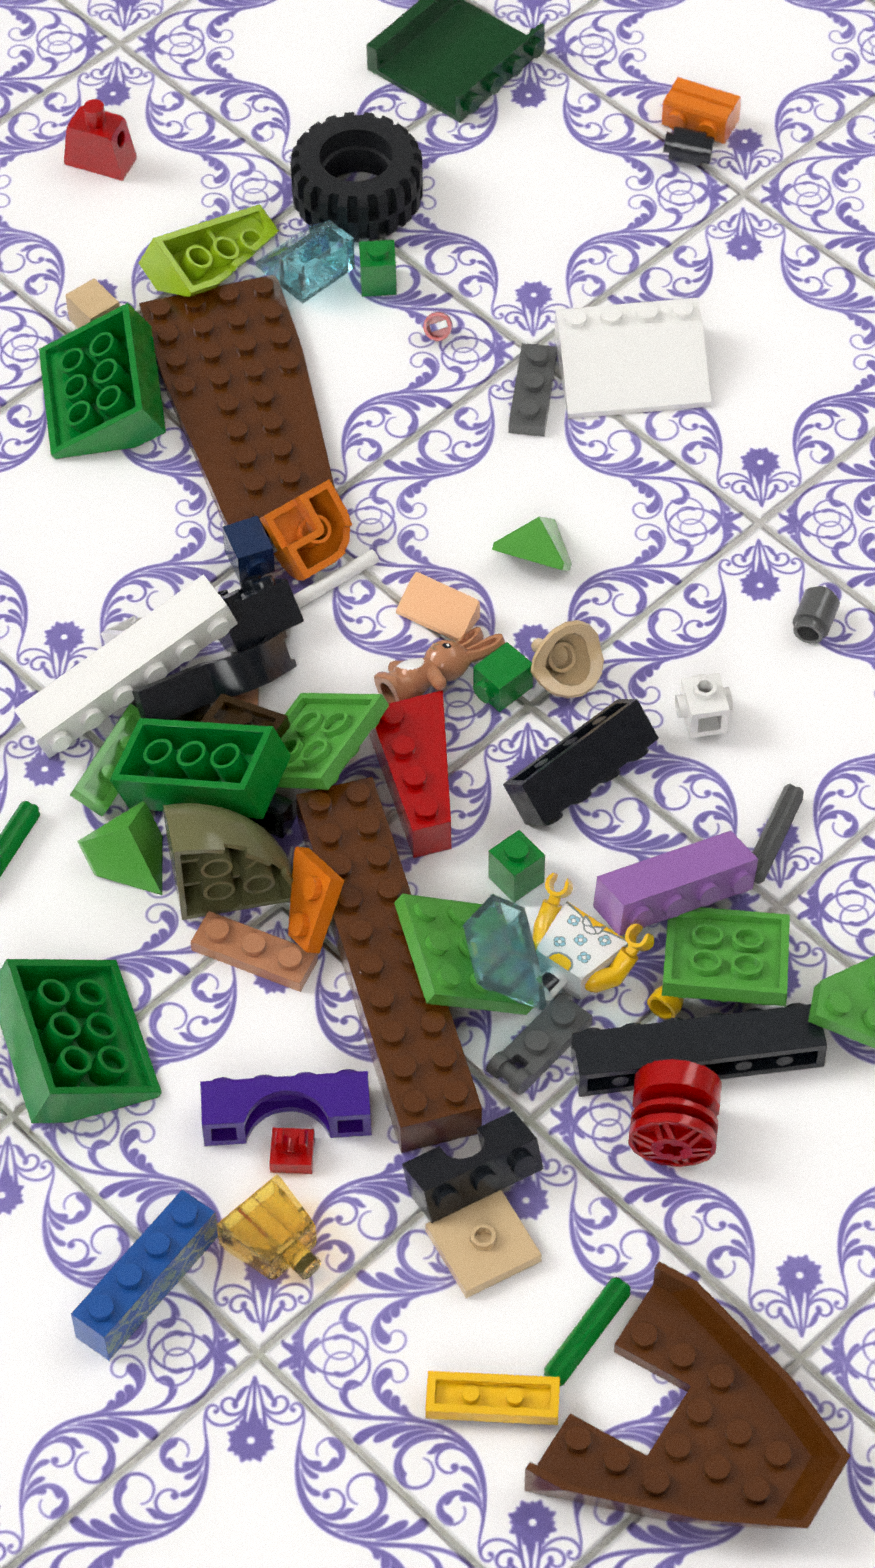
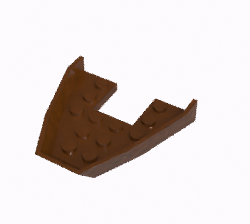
M659 1261L654 1269L653 1285L615 1342L614 1352L687 1392L648 1455L641 1453L570 1413L538 1464L535 1465L529 1462L526 1466L525 1491L663 1521L752 1528L808 1529L848 1462L850 1454L794 1379L696 1280Z

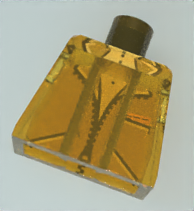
M278 1174L216 1224L219 1245L270 1280L277 1279L289 1268H292L305 1280L310 1278L321 1265V1260L310 1251L317 1243L316 1226Z

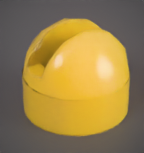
M659 986L648 998L647 1005L656 1016L666 1020L677 1016L682 1008L684 999L662 996V986Z

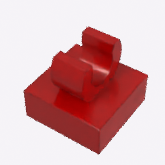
M272 1127L270 1172L312 1174L315 1143L314 1129Z

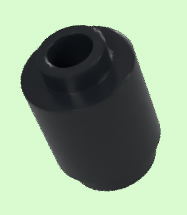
M675 126L673 133H666L663 152L669 153V161L700 166L701 163L709 164L715 137L706 136L707 132Z

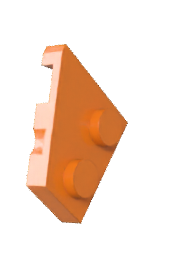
M296 846L293 858L288 935L305 952L320 954L345 880L310 848Z

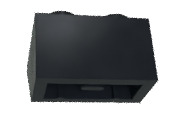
M257 574L242 580L239 583L240 589L228 593V590L218 592L238 622L224 637L218 639L226 651L239 653L262 642L265 636L280 630H287L304 622L287 579L273 578L272 575L261 578V575Z

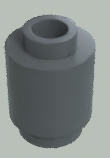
M824 586L810 587L805 590L793 618V632L801 641L816 644L828 635L840 606V601L832 590Z

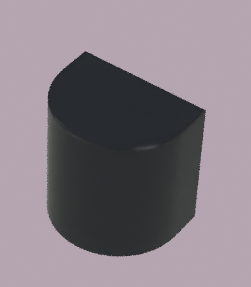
M275 792L264 818L249 819L259 824L268 833L283 839L296 819V801Z

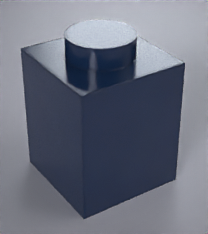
M258 516L222 527L224 550L239 582L253 575L260 574L263 577L268 573L275 572L273 546Z

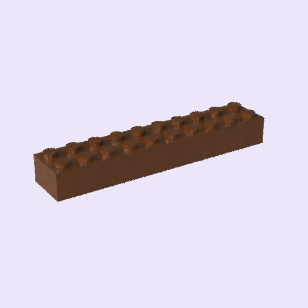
M373 777L334 785L329 790L317 789L296 794L298 824L306 848H310L345 880L330 926L401 1153L478 1134L477 1128L482 1126V1106L449 1006L426 1003L394 904L402 893L412 894Z

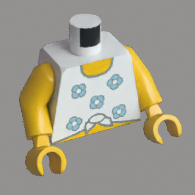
M550 874L545 881V888L550 895L548 899L543 900L533 926L531 950L535 955V970L541 975L533 985L535 991L543 999L551 1001L561 990H564L576 999H584L591 992L598 993L620 986L638 961L637 953L639 951H648L653 947V935L647 933L643 940L637 943V936L643 929V926L640 924L629 926L625 932V938H623L571 903L566 902L563 906L560 905V900L572 893L573 884L567 878L564 888L560 892H555L554 883L557 880L558 874Z

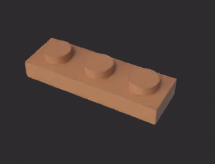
M210 911L206 914L191 940V950L299 992L302 991L318 962L317 953L305 952L295 943Z

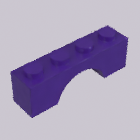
M344 1069L337 1073L315 1074L312 1072H301L294 1076L274 1077L271 1075H258L247 1079L219 1077L212 1081L200 1082L204 1146L246 1144L251 1132L262 1120L281 1112H298L314 1118L324 1127L330 1138L372 1135L368 1071Z

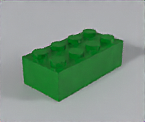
M139 718L110 781L129 809L142 801L146 802L149 810L163 811V805L196 803L232 810L247 818L263 819L291 758V754L273 726Z

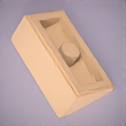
M415 572L397 606L396 614L457 642L480 619V602L465 593L419 572Z

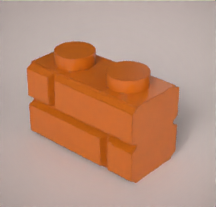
M677 77L663 101L662 125L668 126L672 130L676 126L707 132L706 136L715 137L714 141L726 144L740 118L741 96Z

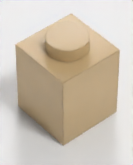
M95 278L65 295L69 320L77 328L120 307L119 301Z

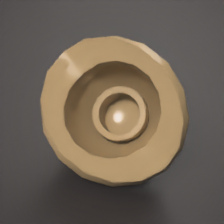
M580 620L564 622L552 629L544 639L536 638L531 644V648L535 652L532 659L531 673L539 685L553 695L567 699L582 697L594 689L602 675L604 658L599 636L589 623Z

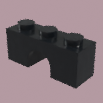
M514 1111L477 1128L481 1150L471 1157L462 1159L452 1158L445 1154L441 1147L438 1146L402 1163L409 1195L431 1223L544 1169L537 1137Z

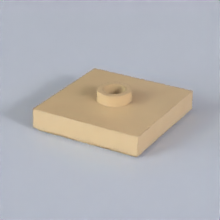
M502 1190L433 1223L428 1222L425 1224L427 1235L465 1298L542 1261V1254Z

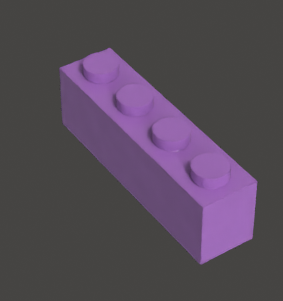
M730 830L597 876L593 907L611 928L621 936L625 934L627 928L632 924H640L645 928L753 889L758 858Z

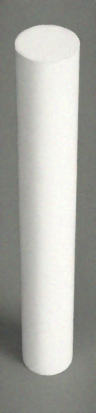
M372 549L294 594L299 609L378 563L379 558L376 552Z

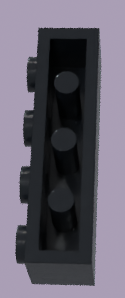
M617 699L506 781L503 786L525 824L549 826L563 817L562 811L571 804L576 805L588 799L592 795L591 789L599 783H606L616 778L621 772L619 768L627 762H633L645 756L649 752L647 747L657 741L659 737L638 699Z

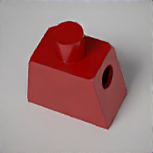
M90 99L84 105L79 106L67 125L64 165L123 181L137 159L126 119L122 115L105 111L104 103L101 100Z

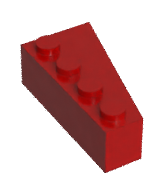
M443 690L388 703L389 707L381 716L379 724L369 733L413 858L451 849V812Z

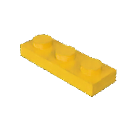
M428 1371L425 1419L558 1425L560 1377Z

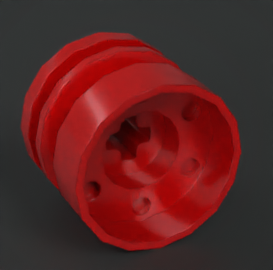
M660 1060L642 1066L635 1074L632 1104L634 1110L631 1112L628 1145L633 1152L647 1161L666 1166H693L708 1161L716 1153L719 1122L717 1116L720 1110L722 1081L718 1075L706 1066L685 1060Z

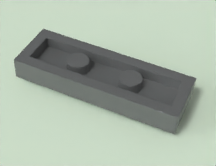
M522 343L508 433L545 436L557 361V346Z

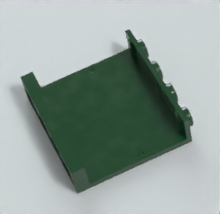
M419 0L366 44L367 70L460 123L468 115L476 112L480 105L490 96L497 94L501 87L513 76L519 75L528 63L543 53L546 44L545 24L540 23L534 29L531 28L526 35L465 0Z

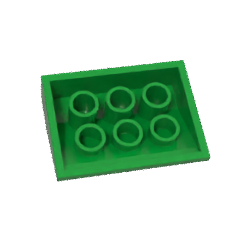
M129 303L39 348L50 452L54 459L136 448L166 433L152 327Z
M5 960L0 969V1026L31 1123H70L155 1099L161 1095L162 1092L117 960Z

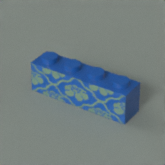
M182 1189L71 1313L76 1338L110 1361L219 1237L216 1212Z

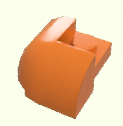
M330 479L259 518L277 549L274 555L290 576L300 581L335 563L346 553L345 550L350 541V527L353 526L349 513Z

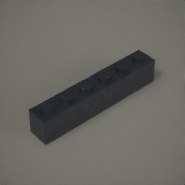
M792 1003L785 1007L765 1010L762 1008H751L744 1012L724 1015L721 1013H710L704 1017L691 1019L669 1018L663 1022L650 1024L628 1023L622 1027L609 1029L587 1028L581 1032L572 1033L571 1057L578 1096L583 1097L634 1090L636 1072L642 1066L660 1060L691 1061L706 1066L715 1072L720 1080L824 1067L827 1050L824 1029L808 1022L811 1004L804 1005L802 1003Z

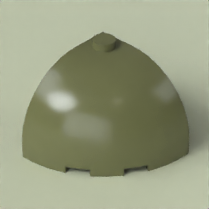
M196 803L163 805L167 843L182 920L204 917L208 911L221 914L290 902L293 881L292 865L279 843L263 827L237 812L217 806Z

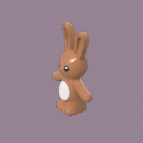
M476 627L468 631L457 642L441 640L433 643L426 651L424 658L391 661L388 665V673L382 671L374 675V682L378 693L382 694L388 703L423 695L431 686L436 690H443L447 682L460 678L471 663L486 658L505 644L502 634H494L483 639L484 635L481 628Z

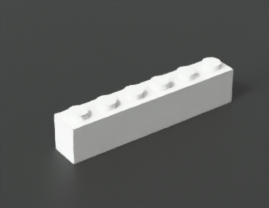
M203 574L19 705L14 711L48 758H51L56 753L66 750L73 741L87 731L98 727L105 718L119 708L129 705L134 700L132 691L165 678L168 673L182 663L192 660L199 651L210 643L224 637L238 622L227 604Z

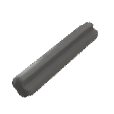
M792 784L784 786L752 852L758 858L754 880L757 884L764 882L803 801L804 791L801 787H795Z

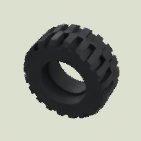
M346 112L341 117L336 115L327 117L324 123L321 124L318 121L309 128V133L305 131L297 140V144L292 150L290 169L293 204L304 222L308 225L312 224V228L321 234L329 233L331 238L341 240V237L349 238L350 242H359V239L368 238L369 241L379 239L381 234L385 233L388 236L396 232L399 225L403 227L412 219V216L420 207V200L423 198L421 150L418 148L416 139L411 134H408V130L399 123L394 125L393 120L388 117L382 116L378 118L375 117L374 113L364 112V115ZM351 172H366L377 175V177L364 181H346L336 178Z

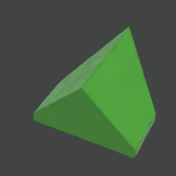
M539 516L493 543L492 550L560 570L570 571L572 562L554 518Z
M140 802L77 841L95 876L162 895V834L146 802Z

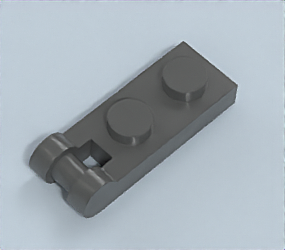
M560 993L502 1052H497L491 1058L486 1071L496 1079L502 1077L509 1083L508 1087L516 1094H523L571 1046L572 1033L581 1032L592 1025L593 1016ZM518 1062L525 1068L518 1069L513 1065Z

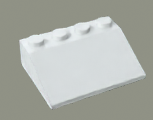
M698 298L555 310V344L557 346L568 419L711 407L712 400L704 329Z

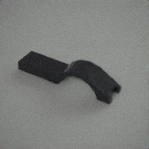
M280 630L265 636L260 644L241 653L211 662L199 663L132 691L140 717L172 720L215 702L221 693L233 697L260 688L276 680L297 666L295 659L290 658L284 640L288 637L286 630Z

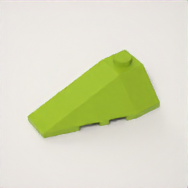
M258 204L154 237L138 264L157 291L190 297L218 287L275 237L279 230L263 207Z

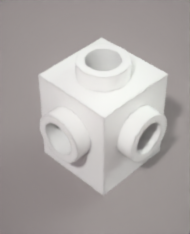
M720 673L697 674L681 679L680 694L675 695V708L678 718L684 717L689 738L728 733L729 713L733 709V700L730 688L723 687Z

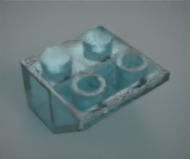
M331 220L308 226L257 260L256 267L267 276L273 275L276 277L282 288L301 303H305L355 268L354 238Z
M492 894L463 924L476 982L486 990H493L512 998L520 1004H527L543 1010L547 1006L544 987L525 907Z

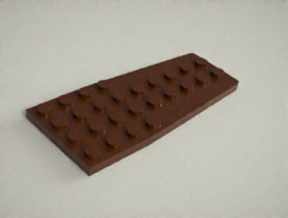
M277 274L221 285L190 297L174 295L139 303L141 316L152 327L156 363L164 389L225 526L254 516L261 518L330 479L334 486L303 349Z

